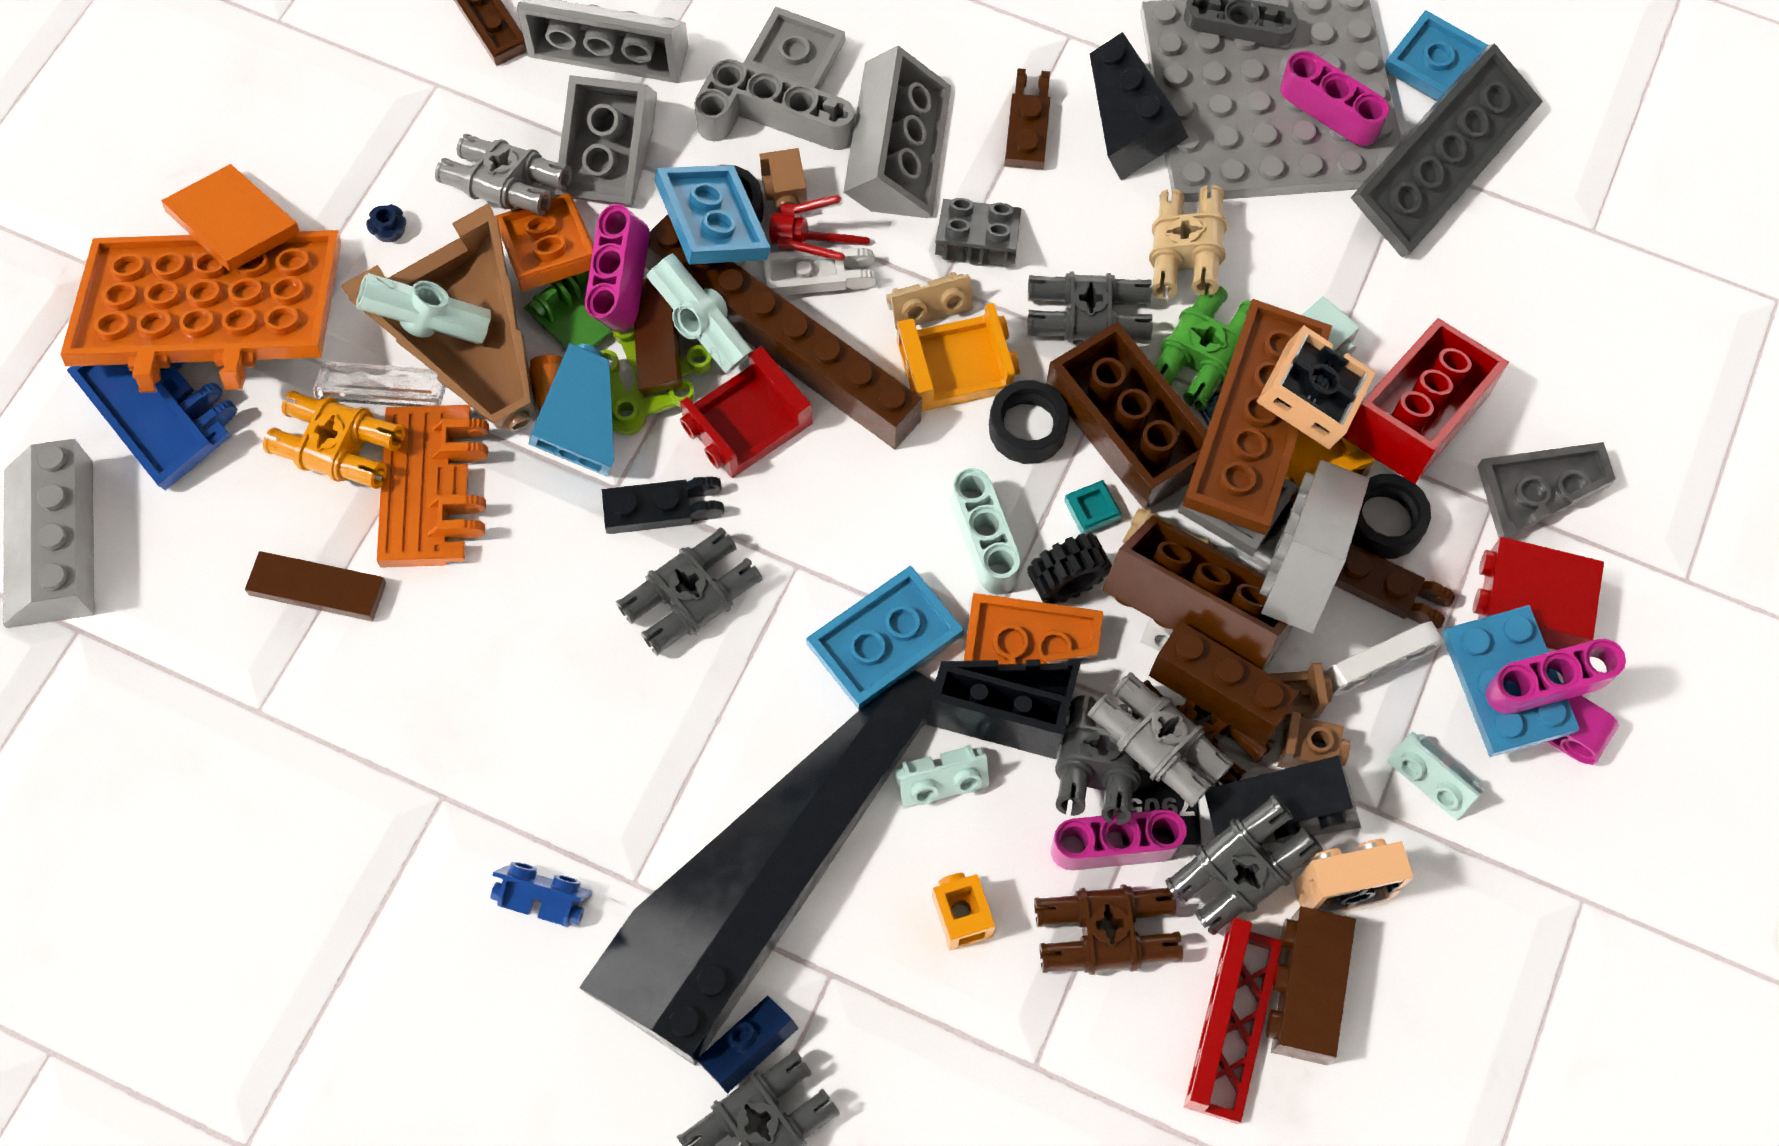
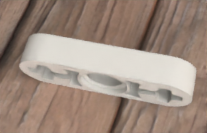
M1429 621L1335 664L1323 674L1331 679L1333 696H1338L1431 653L1442 645L1444 640L1433 622Z

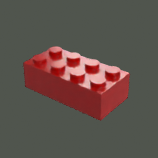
M1437 318L1362 400L1343 438L1394 470L1397 474L1416 484L1487 400L1508 366L1509 361L1440 318Z

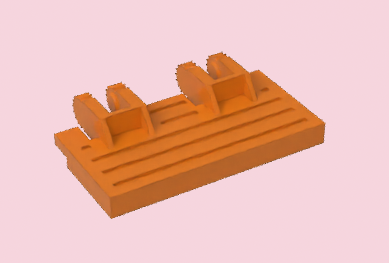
M468 404L386 407L385 421L402 425L405 429L404 441L392 439V441L401 444L397 451H391L383 447L382 463H385L387 467V474L385 479L381 478L383 484L380 492L376 558L379 567L447 565V562L465 561V542H448V539L483 537L485 535V524L476 519L449 520V515L484 512V510L486 511V499L477 495H468V464H452V462L486 460L488 458V447L479 442H453V439L487 436L489 434L488 421L480 418L471 419V407Z

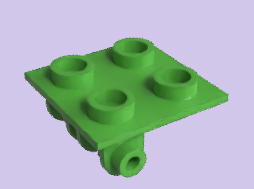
M590 271L552 282L539 295L535 294L532 297L533 300L523 307L529 315L566 349L569 343L576 346L587 344L595 347L612 333L611 329L590 316L585 308Z

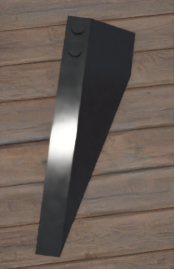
M915 670L898 680L855 713L639 904L629 915L579 989L696 1066L698 1057L706 1051L893 769L925 724L935 681Z

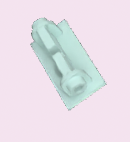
M1412 731L1386 762L1457 821L1484 790L1477 785L1479 782L1477 778L1474 779L1454 761L1449 767L1445 765L1442 760L1446 755L1427 740L1424 734L1418 736Z
M967 745L964 748L940 753L941 766L935 767L931 756L909 762H901V767L893 769L897 786H900L903 809L989 787L986 754L983 755L980 747L972 749L971 745Z

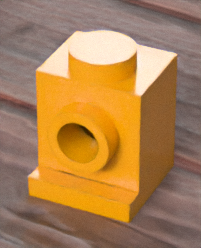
M960 872L940 879L938 881L939 886L933 887L932 899L949 951L993 937L995 924L978 875L965 877V874ZM956 905H965L969 909L970 914L958 918L953 914L952 909Z

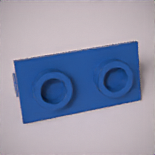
M511 862L510 866L506 865L493 871L492 876L503 879L502 883L495 882L490 895L491 900L497 901L498 907L530 915L536 899L541 901L537 918L567 928L571 924L579 926L581 923L584 908L577 906L578 902H582L592 896L593 892L581 888V881L564 875H554L553 879L538 875L536 867L521 862Z

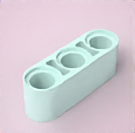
M966 468L960 471L954 478L951 499L952 509L980 584L991 594H1006L1016 585L1020 567V555L990 478L980 469ZM973 490L981 496L971 499L962 495V492ZM979 527H989L995 533L990 536H984L977 533L976 529ZM994 564H1002L1008 567L1010 571L1005 574H998L989 567Z

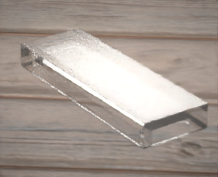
M323 361L313 393L315 399L318 400L325 397H333L338 402L403 407L440 406L446 387L437 380V374L429 368Z

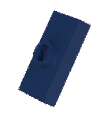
M767 995L698 1057L697 1061L728 1094L796 1032L799 1027Z

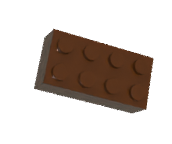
M1118 321L1050 362L1046 384H1049L1061 393L1068 405L1070 418L1142 508L1145 510L1151 508L1189 484L1207 429Z
M1154 515L1119 548L1102 588V591L1113 596L1117 602L1149 616L1159 626L1174 630L1179 621H1182L1263 671L1286 642L1294 627L1261 614L1267 598L1259 594L1266 577L1265 575Z

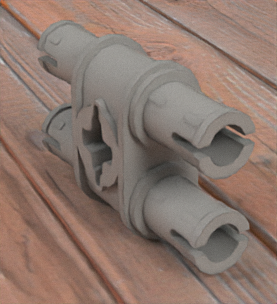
M468 133L463 134V138H459L456 148L457 155L461 159L477 163L469 166L449 158H442L435 168V179L438 183L460 188L471 199L481 198L496 203L505 210L516 207L539 216H544L545 211L548 212L552 200L551 193L548 190L530 185L537 182L564 191L566 186L570 185L572 179V169L569 165L546 160L535 149L525 150L509 145L503 139L494 140L493 142L486 141Z
M1129 672L1118 683L1112 694L1131 708L1140 717L1136 720L1132 715L1128 714L1107 693L1094 704L1087 714L1088 717L1092 718L1118 741L1116 746L1119 752L1123 753L1125 751L1151 774L1149 778L1152 781L1156 780L1159 782L1162 780L1179 794L1191 808L1205 795L1212 785L1193 771L1182 759L1186 757L1192 764L1204 772L1214 784L1235 763V761L1221 752L1204 736L1206 732L1201 724L1195 725L1171 704L1173 700L1170 697L1166 698L1163 696L1160 698L1132 672Z

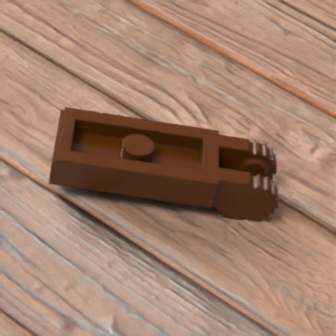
M1017 68L1015 93H1012L1004 166L1044 169L1051 97H1048L1050 71H1041L1038 80L1039 96L1024 94V88L1027 84L1026 69Z
M1353 543L1350 544L1346 561L1334 585L1404 620L1407 617L1419 624L1432 621L1437 629L1441 628L1445 621L1444 614H1441L1437 609H1433L1425 603H1414L1416 597L1419 596L1431 603L1434 602L1436 605L1450 607L1456 596L1451 589L1443 587L1435 581H1424V577Z

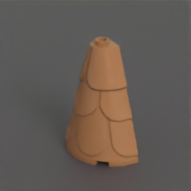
M489 203L452 223L460 238L390 277H387L379 265H376L345 282L341 287L348 295L349 300L356 305L360 284L364 275L368 273L413 286L418 281H429L442 287L450 298L491 310V320L487 335L482 344H475L435 332L430 337H417L404 330L397 320L366 311L363 312L396 338V342L436 373L437 380L498 429L508 428L510 432L523 428L531 421L530 415L534 412L535 407L525 340L522 332L518 330L512 283L507 275L499 222Z

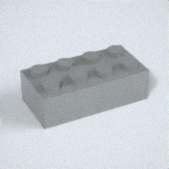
M1321 459L1314 474L1305 473L1293 507L1290 508L1283 525L1282 533L1259 594L1267 597L1261 614L1313 634L1346 561L1370 478Z

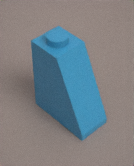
M569 343L532 429L528 445L607 477L614 462L609 359L602 357V352L595 347L587 344L576 346Z

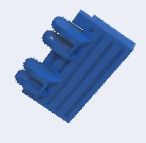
M186 362L170 363V368L160 369L161 380L155 383L157 392L139 393L136 379L132 377L133 371H129L128 364L69 367L66 371L154 482L165 491L231 437V434L224 426L235 417L238 409L229 400H224L216 404L215 407H212L215 402L221 399L220 397L223 395L222 389L217 383L209 382V384L201 386V389L195 391L178 371Z

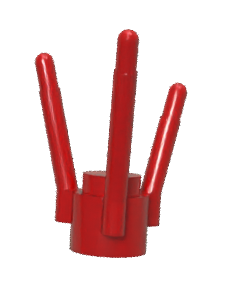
M839 195L796 205L782 204L781 213H772L769 222L770 242L772 245H777L778 249H793L839 261L845 259L843 253L803 242L815 240L868 245L871 241L870 238L862 236L808 231L807 219L800 217L798 213L839 203L841 201Z

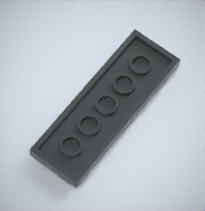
M1495 43L1487 46L1350 198L1401 257L1410 254L1542 104V99Z

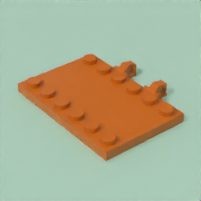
M300 231V234L232 272H229L191 235L93 238L60 353L65 367L128 364L129 371H133L132 377L136 379L139 393L157 392L155 383L161 380L160 369L170 368V363L215 361L217 367L224 366V368L219 370L220 378L225 390L243 389L246 379V367H255L256 360L322 358L341 248L339 231Z

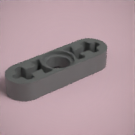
M1187 0L1184 12L1185 23L1195 31L1272 46H1284L1290 43L1298 24L1297 15L1290 8L1254 0ZM1199 8L1206 9V14L1198 13ZM1220 11L1224 12L1223 19L1218 18ZM1235 13H1242L1247 15L1251 21L1247 24H1237L1230 16ZM1258 19H1263L1261 26H1257ZM1275 23L1282 24V29L1275 28Z

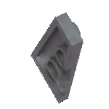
M1604 442L1484 458L1477 465L1498 538L1500 536L1509 538L1609 488L1616 480Z

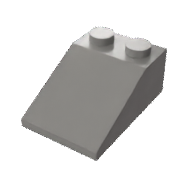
M569 75L558 163L571 167L572 179L570 185L566 186V190L561 191L555 188L554 195L560 196L571 193L572 198L633 206L653 133L658 93L647 84Z

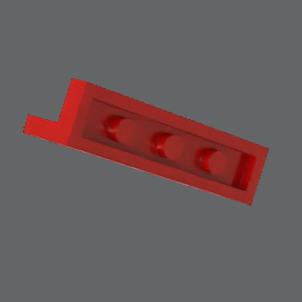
M1234 917L1226 928L1183 1108L1239 1125L1243 1117L1282 946H1280L1279 939L1252 932V922ZM1247 944L1269 950L1266 966L1253 974L1249 973L1243 963ZM1240 974L1243 977L1241 981H1239ZM1263 976L1261 988L1259 989L1254 980ZM1247 985L1255 997L1257 1005L1255 1012L1240 1020L1233 1009L1236 990ZM1229 1020H1231L1233 1023L1230 1026H1228ZM1253 1020L1249 1035L1244 1025ZM1237 1030L1247 1047L1244 1058L1229 1065L1222 1054L1226 1035ZM1220 1065L1222 1070L1217 1072L1218 1066ZM1242 1066L1240 1078L1238 1081L1233 1070ZM1224 1075L1227 1076L1236 1092L1232 1110L1210 1103L1215 1080Z

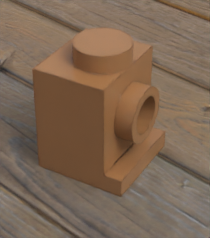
M799 148L759 153L766 200H774L776 213H781L782 204L796 205L807 202V188Z
M1292 711L1283 728L1277 767L1286 769L1339 755L1343 766H1345L1350 751V740L1342 738L1344 726L1301 717V713ZM1312 741L1325 743L1326 747H1316Z

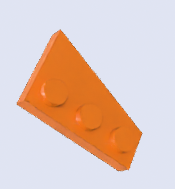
M973 593L964 661L998 660V664H1025L1026 660L1040 659V664L1066 663L1068 659L1083 660L1097 657L1103 611Z

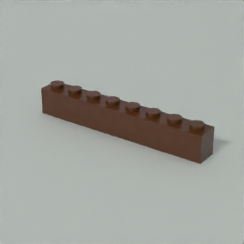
M668 214L650 231L645 268L650 271L662 259L673 253L703 290L705 288L713 289L723 297L728 309L726 318L746 342L756 349L762 346L779 366L895 450L921 422L922 397L734 262L689 264Z

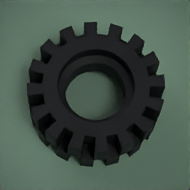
M1083 533L1079 534L1075 539L1072 536L1066 538L1062 544L1058 542L1052 545L1053 549L1050 551L1044 550L1039 554L1041 558H1034L1032 560V565L1028 566L1027 573L1042 602L1056 604L1059 601L1060 603L1067 602L1072 596L1077 598L1081 596V592H1088L1093 589L1094 584H1100L1104 581L1103 577L1108 576L1112 564L1097 536H1094L1093 533L1087 535Z

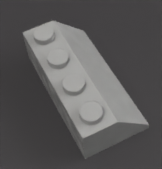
M522 0L518 2L517 12L529 58L678 83L689 47L686 22L670 17L660 18L639 14L634 11H620L602 8L594 4L585 5L564 0Z
M899 45L865 62L843 193L871 212L929 218L933 216L951 85Z
M75 438L31 444L4 469L3 626L5 628L95 616L93 461Z

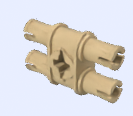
M1208 185L1202 187L1199 190V211L1192 214H1183L1185 195L1180 190L1172 189L1171 202H1168V189L1162 191L1159 195V217L1152 224L1154 240L1153 249L1149 253V262L1154 268L1153 284L1151 287L1152 294L1155 297L1165 299L1166 286L1169 287L1168 298L1175 297L1178 293V270L1194 269L1192 290L1196 294L1205 296L1206 282L1209 283V295H1213L1218 291L1219 266L1226 258L1223 242L1224 234L1228 227V222L1224 215H1222L1225 192L1220 186H1211V198H1208Z

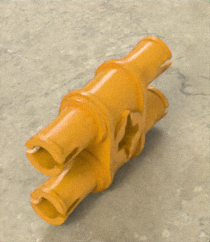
M294 390L289 391L285 395L286 398L294 400L295 404L283 400L281 406L283 415L308 422L309 425L302 437L282 431L276 427L269 429L267 434L276 437V441L264 437L263 449L266 453L293 460L298 469L303 471L313 470L328 475L331 480L336 482L350 479L368 485L373 489H378L382 486L383 482L374 479V476L386 478L387 467L385 463L376 462L358 455L365 442L385 447L391 451H397L401 444L392 441V439L404 441L405 429L402 425L374 418L369 409L364 407L353 408L339 403L333 397H325L318 400Z

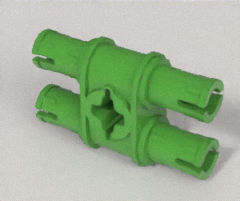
M1206 283L1205 296L1199 295L1192 307L1186 308L1181 312L1175 329L1161 343L1162 354L1154 365L1171 386L1183 366L1198 372L1188 390L1183 394V399L1191 407L1198 397L1199 402L1195 409L1201 411L1207 408L1217 388L1224 382L1251 303L1249 300L1242 301L1239 309L1227 326L1213 318L1227 300L1228 293L1222 286H1219L1214 296L1209 295V283Z

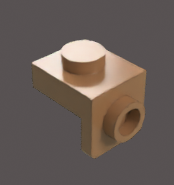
M1321 662L1312 663L1307 671L1268 673L1298 691L1297 696L1282 720H1288L1292 711L1301 713V717L1319 718L1328 703L1332 701L1331 679L1329 676H1324Z

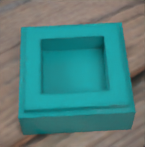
M1104 480L1065 495L1064 502L1081 534L1085 533L1087 535L1121 520L1122 514Z

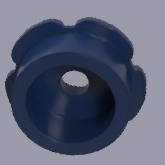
M393 204L388 206L379 205L370 211V219L366 221V227L369 233L374 235L379 241L388 243L402 237L407 221L402 216V209Z

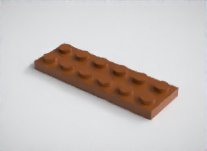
M1252 298L1182 506L1263 535L1267 534L1300 430L1257 403V400L1288 341L1303 325L1327 341L1332 325Z

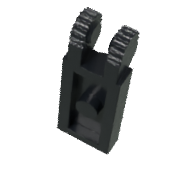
M707 476L694 477L688 482L684 479L601 489L606 533L617 534L692 525L694 521L722 517L721 515H724V504L720 501H697L692 505L689 503V498L719 493L722 489L721 480L717 477Z

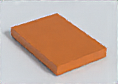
M232 164L161 200L165 212L229 272L300 234L297 222Z
M571 193L551 198L550 208L548 212L545 211L544 216H539L521 208L495 215L499 222L502 242L521 292L590 271L594 245Z

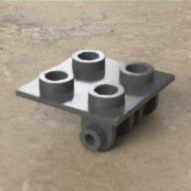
M943 198L935 241V255L943 256L942 260L963 261L964 247H968L966 263H970L972 248L980 249L978 264L983 263L984 249L988 250L987 265L1006 267L1007 263L1015 264L1022 208L1012 207L1002 202L986 204L972 202L966 198Z

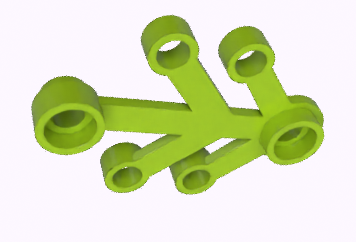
M634 324L628 334L612 331L615 341L621 344L635 378L628 394L618 374L620 363L617 354L612 350H601L602 357L614 362L610 366L613 431L621 435L638 433L646 424L648 416L676 406L681 407L680 401L686 397L692 402L695 399L694 386L687 379H682V387L670 389L669 392L646 398L638 390ZM703 345L691 347L687 352V357L681 358L682 377L692 373L703 374L711 369L713 364L712 356ZM697 356H704L707 358L702 363H696L693 361V359ZM681 389L689 391L684 397L675 395ZM633 410V413L629 416L619 415L621 411Z

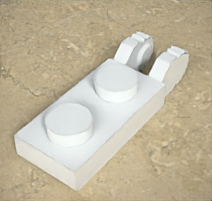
M842 246L828 247L827 249L843 253L845 255L843 261L797 250L769 253L767 260H761L763 280L766 286L780 296L846 290V287L852 290L867 289L877 285L876 271L874 272V270L870 269L845 271L844 266L851 269L868 267L874 263L875 255L871 248L842 249Z

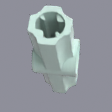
M673 253L662 259L647 273L646 277L673 308L672 319L678 332L688 339L697 338L725 373L728 374L748 358V354L753 350L726 318L728 309L723 297L713 289L705 288L703 290Z
M370 273L365 274L362 279L356 302V309L397 320L408 333L423 338L430 337L435 332L475 344H482L487 335L491 320V310L450 298L442 287L433 282L418 281L413 286Z

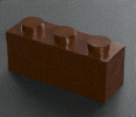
M1179 621L1158 653L1148 675L1264 747L1298 694V691L1182 621Z
M1302 906L1299 907L1291 919L1285 918L1280 936V946L1287 947L1284 964L1278 963L1273 982V991L1280 992L1277 1010H1270L1266 1026V1037L1272 1038L1270 1053L1326 1066L1337 1057L1355 931V918Z

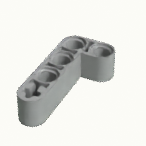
M725 59L717 62L712 67L694 102L698 133L708 141L715 142L725 139L731 133L740 116L833 150L845 149L852 142L855 112L849 101L737 60Z

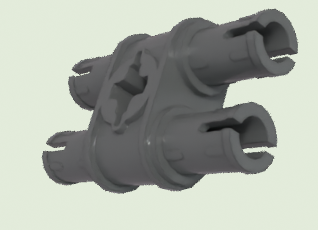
M1074 271L1065 273V277L1029 275L1028 301L1064 302L1067 308H1065V311L1028 309L1027 336L1064 337V340H1067L1068 343H1073V340H1088L1118 321L1132 339L1151 341L1153 322H1151L1153 319L1152 314H1121L1112 310L1114 304L1150 306L1152 287L1150 286L1152 285V280L1115 279V275H1111V273H1106L1105 276L1077 275ZM1086 301H1089L1093 313L1089 312Z
M722 527L718 528L715 533L692 549L690 547L679 549L678 555L657 570H649L647 572L648 575L645 576L646 581L623 598L615 601L623 616L627 615L626 620L630 624H633L635 620L661 602L663 604L668 603L671 607L672 612L646 631L641 632L643 640L649 648L653 647L651 650L656 656L660 655L663 650L687 633L690 636L700 633L699 629L723 611L729 612L733 606L734 599L755 584L763 581L759 570L755 565L751 567L752 561L748 558H745L740 564L719 579L711 578L707 574V569L731 552L737 550L734 541L729 534L725 536L726 531ZM680 584H682L685 588L687 587L691 591L697 590L698 597H696L694 594H690V592L687 590L682 591Z
M1085 695L1076 696L1070 704L1069 725L1064 728L1060 742L1062 744L1061 755L1055 765V773L1060 779L1058 797L1055 803L1056 808L1059 812L1066 815L1068 800H1072L1070 816L1080 815L1086 807L1087 787L1104 790L1105 796L1101 816L1105 821L1112 824L1114 809H1118L1116 825L1125 824L1131 819L1133 792L1141 784L1140 765L1125 751L1123 753L1119 752L1116 746L1118 741L1104 728L1095 727L1096 722L1087 716L1097 700L1089 696L1087 710H1084ZM1126 704L1119 705L1128 713V706ZM1132 710V716L1136 720L1140 717Z
M1275 794L1271 795L1270 799L1246 818L1241 819L1238 817L1237 819L1233 818L1230 820L1229 827L1205 846L1200 844L1197 847V851H1195L1196 857L1173 876L1165 880L1174 896L1180 895L1177 898L1183 904L1188 902V899L1214 879L1217 881L1221 880L1225 884L1226 889L1201 909L1195 911L1200 923L1204 928L1209 926L1208 932L1212 935H1216L1220 929L1243 911L1247 913L1255 912L1260 902L1282 885L1287 887L1292 880L1291 874L1314 857L1316 853L1323 851L1313 834L1309 836L1310 832L1304 826L1273 852L1269 849L1266 851L1263 848L1261 842L1287 821L1293 819L1289 809L1283 802L1279 803L1280 799ZM1234 859H1236L1239 863L1242 862L1247 867L1252 865L1253 871H1251L1249 868H1245L1241 864L1235 865Z
M794 1049L788 1056L762 1075L758 1072L755 1074L751 1073L748 1075V1081L720 1101L714 1100L713 1105L710 1106L712 1112L676 1137L682 1146H689L700 1137L701 1139L691 1146H715L728 1135L731 1139L736 1137L741 1144L739 1146H805L807 1144L805 1140L807 1137L835 1116H839L840 1112L834 1102H831L821 1111L815 1113L830 1101L829 1095L823 1088L789 1115L786 1112L781 1113L777 1108L779 1104L777 1099L806 1077L812 1075L805 1062L788 1073L802 1062V1057ZM749 1109L752 1114H756L760 1119L766 1116L770 1118L766 1125L771 1141L761 1137L758 1132H753L750 1135L746 1132L751 1127L746 1110Z

